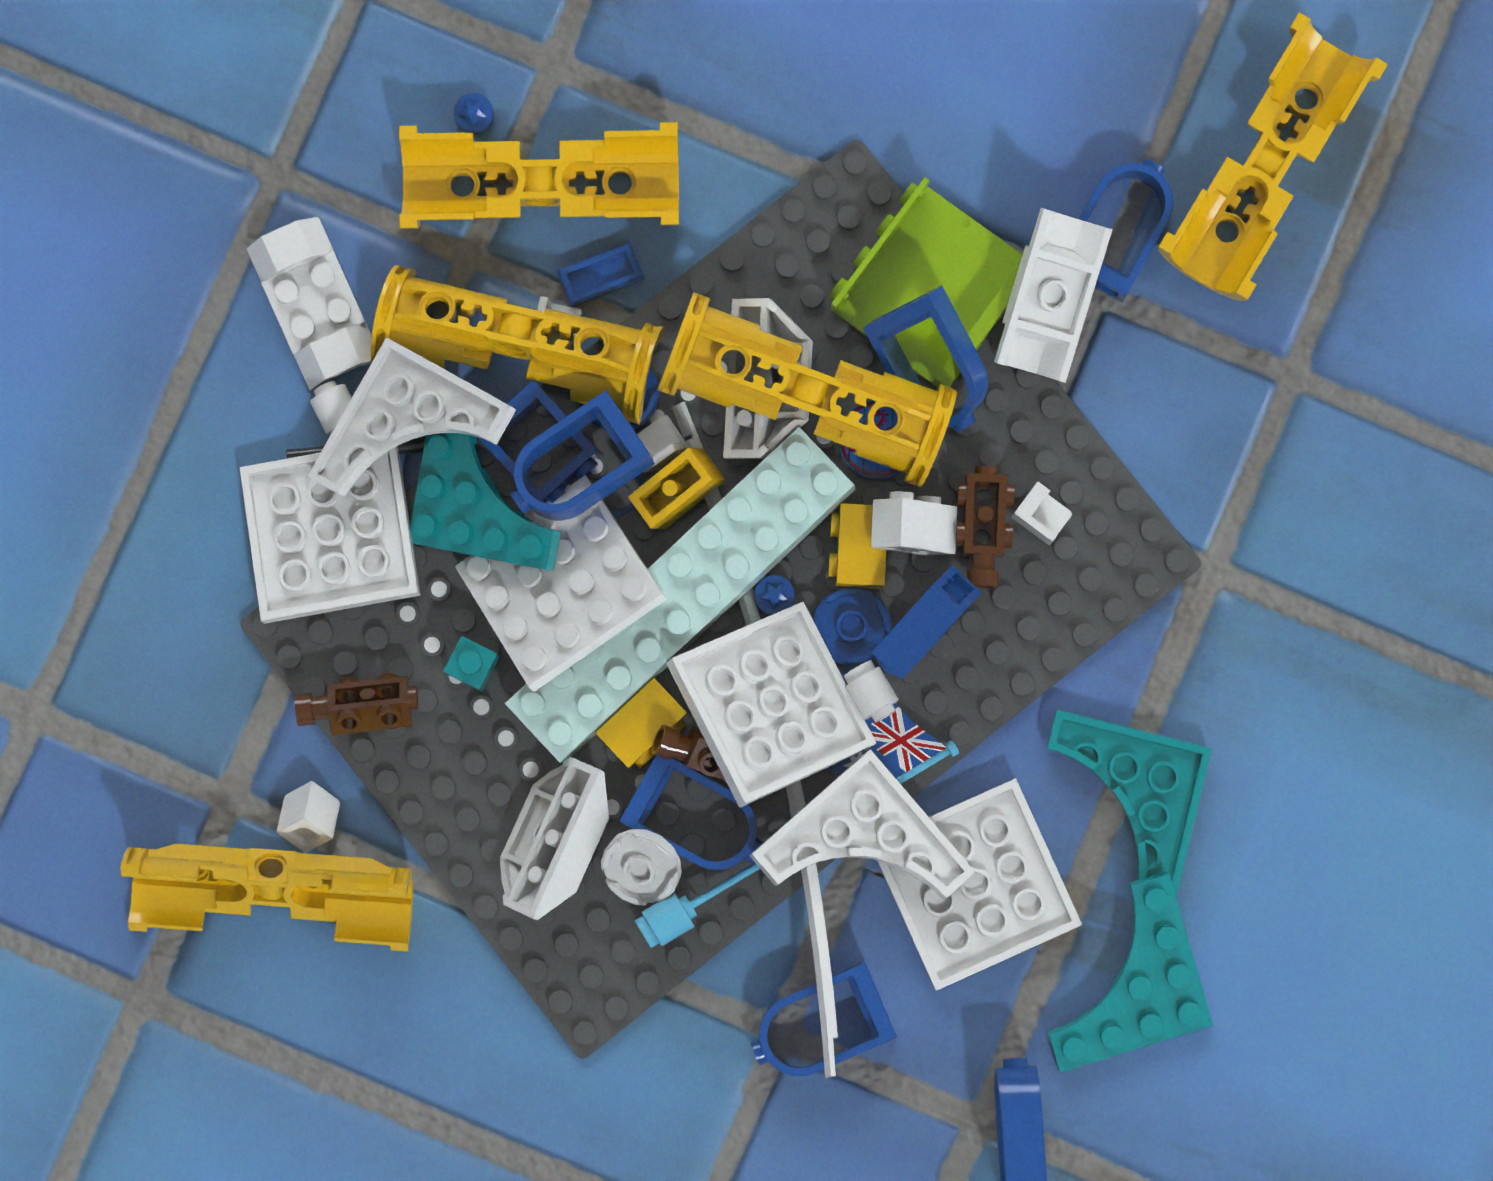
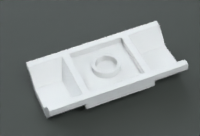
M1040 208L1030 245H1025L1002 323H1005V327L994 360L995 363L1066 383L1113 229Z
M319 217L294 221L261 236L247 248L261 284L310 392L334 377L359 366L372 363L370 353L371 332Z

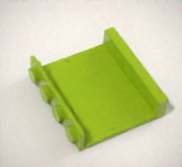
M924 177L918 186L912 182L899 200L904 206L896 217L888 214L876 231L880 238L873 248L865 246L852 264L857 269L851 278L847 281L842 277L829 295L834 300L831 303L830 311L868 337L863 329L864 326L942 285L974 347L978 350L1006 311L1022 254L929 188L930 180ZM932 317L895 335L913 371L937 388L939 384L951 387L961 372Z

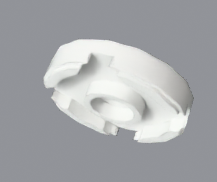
M630 829L617 834L607 845L601 860L602 870L604 869L607 877L605 881L610 890L622 900L634 905L646 906L647 903H658L667 899L675 891L682 874L680 858L674 847L661 835L648 830Z

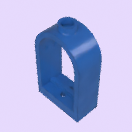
M1144 159L1142 164H1122L1107 172L1099 182L1079 217V220L1087 222L1105 189L1112 183L1122 179H1137L1145 182L1155 191L1161 205L1160 219L1130 274L1127 276L1102 262L1095 288L1120 302L1124 301L1173 211L1172 190L1163 176L1165 169L1149 159Z
M941 285L876 318L864 326L863 329L887 373L921 385L895 335L932 317L963 375L967 387V398L963 408L952 411L947 426H952L955 432L976 422L972 412L981 405L986 396L988 376L976 348Z
M605 390L524 446L516 459L514 467V480L517 489L510 495L523 514L531 509L534 513L545 519L555 521L568 520L582 514L655 463L651 454ZM598 419L626 459V462L568 501L548 504L535 499L528 489V475L533 464L541 456Z
M655 756L619 822L632 829H642L656 833L643 825L674 770L730 800L737 806L738 804L729 789L673 758L667 760ZM749 804L740 807L748 821V839L743 849L731 859L720 862L708 861L663 837L674 847L678 855L702 868L710 870L728 869L739 864L744 859L754 863L749 855L764 843L756 838L757 822Z
M865 962L833 975L832 982L835 985L848 980L872 1038L835 1053V1064L897 1038ZM817 983L780 998L767 1009L760 1023L759 1039L750 1043L759 1065L769 1062L780 1072L791 1076H808L824 1070V1059L806 1066H791L780 1061L771 1051L767 1039L768 1027L773 1016L783 1007L817 993Z
M1027 1058L1003 1059V1067L995 1068L994 1070L1000 1181H1047L1042 1101L1036 1065L1028 1066Z

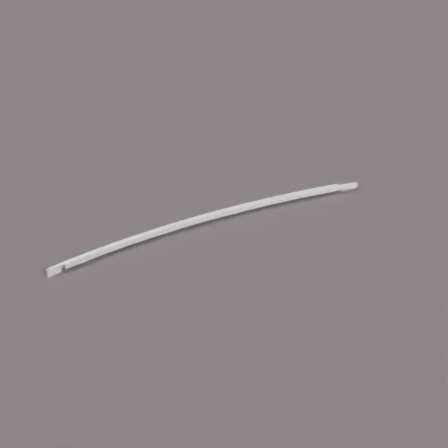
M685 402L673 406L672 410L683 438L691 434L692 439L685 441L689 448L703 449ZM718 488L705 497L709 511L722 499ZM750 589L739 599L746 626L761 620L752 589ZM800 780L786 786L791 818L806 806ZM814 863L801 869L811 933L820 1011L825 1078L827 1079L836 1076L833 1039L838 1038L825 918L817 866Z

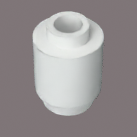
M335 381L327 382L313 391L315 397L310 400V404L327 436L332 434L352 398L346 385H336Z
M871 660L859 665L843 676L848 683L845 688L864 720L872 717L874 722L877 723L896 711L893 704L899 699L881 668H875Z

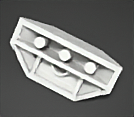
M732 299L731 315L760 325L759 330L803 346L797 364L811 369L813 341L772 299ZM729 350L728 373L737 374L743 370L745 358L741 352ZM752 356L751 369L744 377V380L753 382V374L761 376L765 379L764 386L767 388H771L773 383L782 382L783 376L777 373V365L772 364L769 370L759 368L756 365L761 359ZM782 402L777 418L774 420L733 404L730 408L726 407L723 458L763 459L798 427H802L808 422L809 412Z
M569 757L563 762V765L550 771L533 784L500 856L501 881L505 893L503 895V905L538 920L577 892L609 821L604 771Z

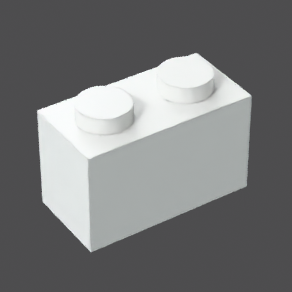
M903 491L890 492V499L873 500L871 548L924 556L955 554L957 506L941 504V497L918 496L917 500H914V493Z

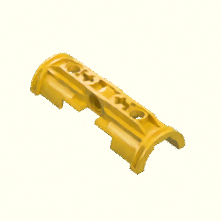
M1300 12L1289 29L1293 38L1268 79L1270 86L1248 121V125L1260 133V138L1244 165H1241L1227 157L1207 191L1201 190L1176 234L1173 235L1167 232L1158 247L1160 254L1181 273L1220 295L1238 301H1247L1257 284L1250 280L1278 233L1274 229L1294 195L1278 187L1295 157L1300 156L1309 162H1314L1335 126L1345 122L1367 83L1378 81L1388 65L1377 57L1365 59L1355 55L1351 56L1323 40L1322 36L1313 28L1311 19ZM1302 89L1312 91L1316 96V106L1308 110L1300 108L1295 101L1296 92ZM1287 108L1291 113H1286L1285 109ZM1293 114L1299 118L1291 131L1296 138L1289 137L1286 141H1282L1279 138L1281 132L1276 127L1283 128ZM1248 189L1254 193L1252 200L1256 202V205L1249 203L1240 216L1248 219L1244 223L1238 215L1226 212L1225 210L1228 207L1234 212L1241 201V198L1236 195L1237 192L1244 194ZM1227 221L1234 224L1237 228V238L1232 242L1221 241L1216 235V226L1219 223Z
M660 122V130L604 131V140L559 141L560 159L520 160V141L474 142L473 133H419L417 125L399 126L403 166L402 211L399 214L400 229L419 228L421 220L521 217V207L560 206V217H661V225H679L678 122ZM596 174H604L602 178L604 195H597V186L585 187L584 194H577L576 187H569L570 183L577 181L578 175H584L586 182H598ZM625 174L631 179L632 185L628 192L625 194H615L610 190L609 181L614 175ZM486 175V184L498 183L500 176H506L507 182L513 183V187L506 188L505 195H499L497 188H485L487 195L480 196L481 183L478 176ZM459 176H468L474 181V189L467 196H458L452 191V183Z
M395 265L390 270L380 294L373 323L370 349L372 362L386 337L443 369L446 367L445 360L488 370L493 353L530 361L526 379L571 389L570 401L586 404L606 390L626 420L640 425L649 369L658 343L663 342L666 331L665 327H656L646 323L642 330L548 308L542 313L541 311L507 304L508 299L416 278L417 272L413 268L406 269L403 266ZM436 301L446 303L449 306L448 314L441 319L429 317L426 312L431 303ZM460 306L463 316L458 315V323H454L457 316L456 307ZM476 312L482 313L485 321H479L477 327L471 326L470 319L467 317H474ZM553 330L559 331L562 339H557L554 345L548 344L547 337L544 335H551ZM576 333L574 350H569V341L566 340L572 341V334ZM590 337L599 338L604 343V348L597 355H587L581 349L584 340Z
M693 292L658 386V391L675 396L677 389L727 408H730L733 404L774 420L777 418L782 402L820 416L813 433L814 435L855 449L854 455L906 474L904 482L922 487L932 468L949 424L957 396L956 389L939 384L937 391L890 373L884 372L882 376L840 360L835 377L820 373L797 364L803 346L761 331L758 324L708 306L709 297ZM729 350H737L745 358V366L737 374H729L722 368V356ZM752 356L761 359L756 365L759 368L769 370L772 364L777 365V373L783 376L782 382L773 383L771 388H767L764 386L765 379L761 376L753 374V382L744 380V377L751 369ZM848 392L855 395L853 401L866 407L867 398L873 400L875 403L867 413V424L859 423V419L863 414L849 411L847 416L841 415L842 408L836 405L838 397L846 398ZM885 406L892 408L897 414L896 425L887 431L880 430L874 423L876 411Z
M172 844L159 849L128 847L121 862V877H133L128 919L129 931L147 932L148 927L202 931L205 912L251 916L252 905L290 907L291 919L336 922L335 942L388 945L392 951H409L414 890L412 868L388 867L372 858L189 844Z

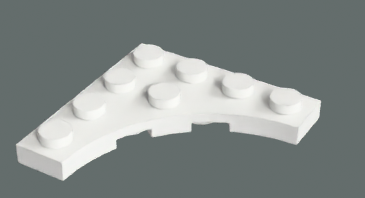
M386 337L310 470L308 477L345 497L359 476L375 460L396 446L414 438L438 433H460L479 437L497 445L516 409Z
M871 749L749 855L775 886L797 871L814 863L844 857L868 858L895 865L921 879L942 899L950 896L975 873L974 869Z

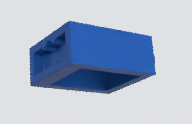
M533 380L507 403L515 408L516 411L501 438L539 404L557 422L567 416ZM581 431L572 435L571 438L581 447L582 451L544 486L538 489L528 478L529 493L535 499L544 503L548 501L554 503L565 493L566 486L578 476L580 479L585 475L588 476L598 466L595 459L600 454ZM477 437L514 478L515 463L498 444L495 445Z
M952 565L872 651L878 658L877 662L880 667L891 675H897L902 680L982 592Z

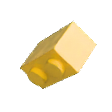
M687 448L629 495L628 498L651 529H667L722 485L726 479L704 449Z
M841 503L839 513H831L830 537H838L837 553H829L828 577H836L835 587L883 589L885 586L887 550L871 548L873 505Z
M653 678L595 733L628 769L634 764L641 769L655 756L652 754V745L660 726L665 724L679 729L681 732L687 726L682 720L687 716V712Z

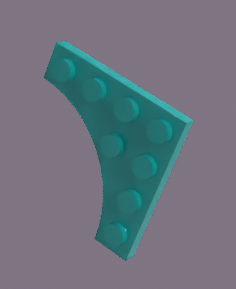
M460 433L426 435L410 525L412 544L554 571L561 531L536 523L520 512L514 511L499 496L501 493L492 482L487 470L482 469L474 446L477 444V438Z
M1055 710L1046 749L1063 754L1082 764L1099 777L1112 791L1123 808L1133 832L1137 853V880L1167 871L1170 874L1177 897L1212 748Z
M1167 871L1129 883L1133 907V937L1127 960H1124L1119 973L1110 985L1111 989L1093 1008L1090 1007L1074 1020L1047 1031L1060 1073L1213 1026L1171 877Z

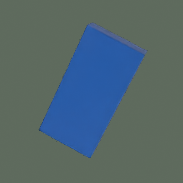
M630 241L557 269L570 306L573 308L645 280Z

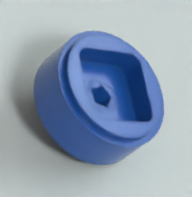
M469 93L457 101L454 107V117L462 131L475 135L489 129L494 120V111L492 104L485 96L478 93Z
M767 576L758 583L755 589L756 605L767 615L771 616L791 607L794 602L793 586L782 576Z

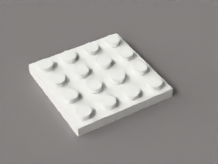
M398 446L375 460L359 476L345 497L308 477L320 453L240 467L260 618L264 624L420 596Z
M585 475L566 488L565 493L554 503L549 501L546 503L558 504L568 501L591 486L592 482ZM603 499L582 514L568 520H549L534 512L526 516L545 527L561 531L554 571L472 555L455 566L521 676L533 692L667 600Z
M804 602L675 656L666 663L739 808L865 751L876 744L865 720L846 690V683Z
M1016 778L929 817L975 871L971 877L946 899H942L931 887L908 871L877 860L935 991L1082 925Z

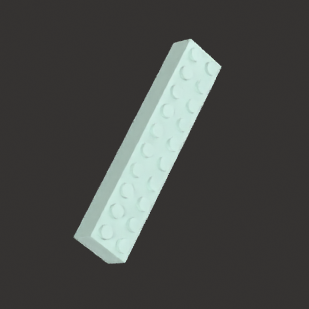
M798 427L648 568V571L667 600L535 692L525 684L505 704L560 763H563L569 757H573L596 735L595 732L653 678L659 676L668 667L666 663L671 658L682 654L856 490L855 485L806 433Z

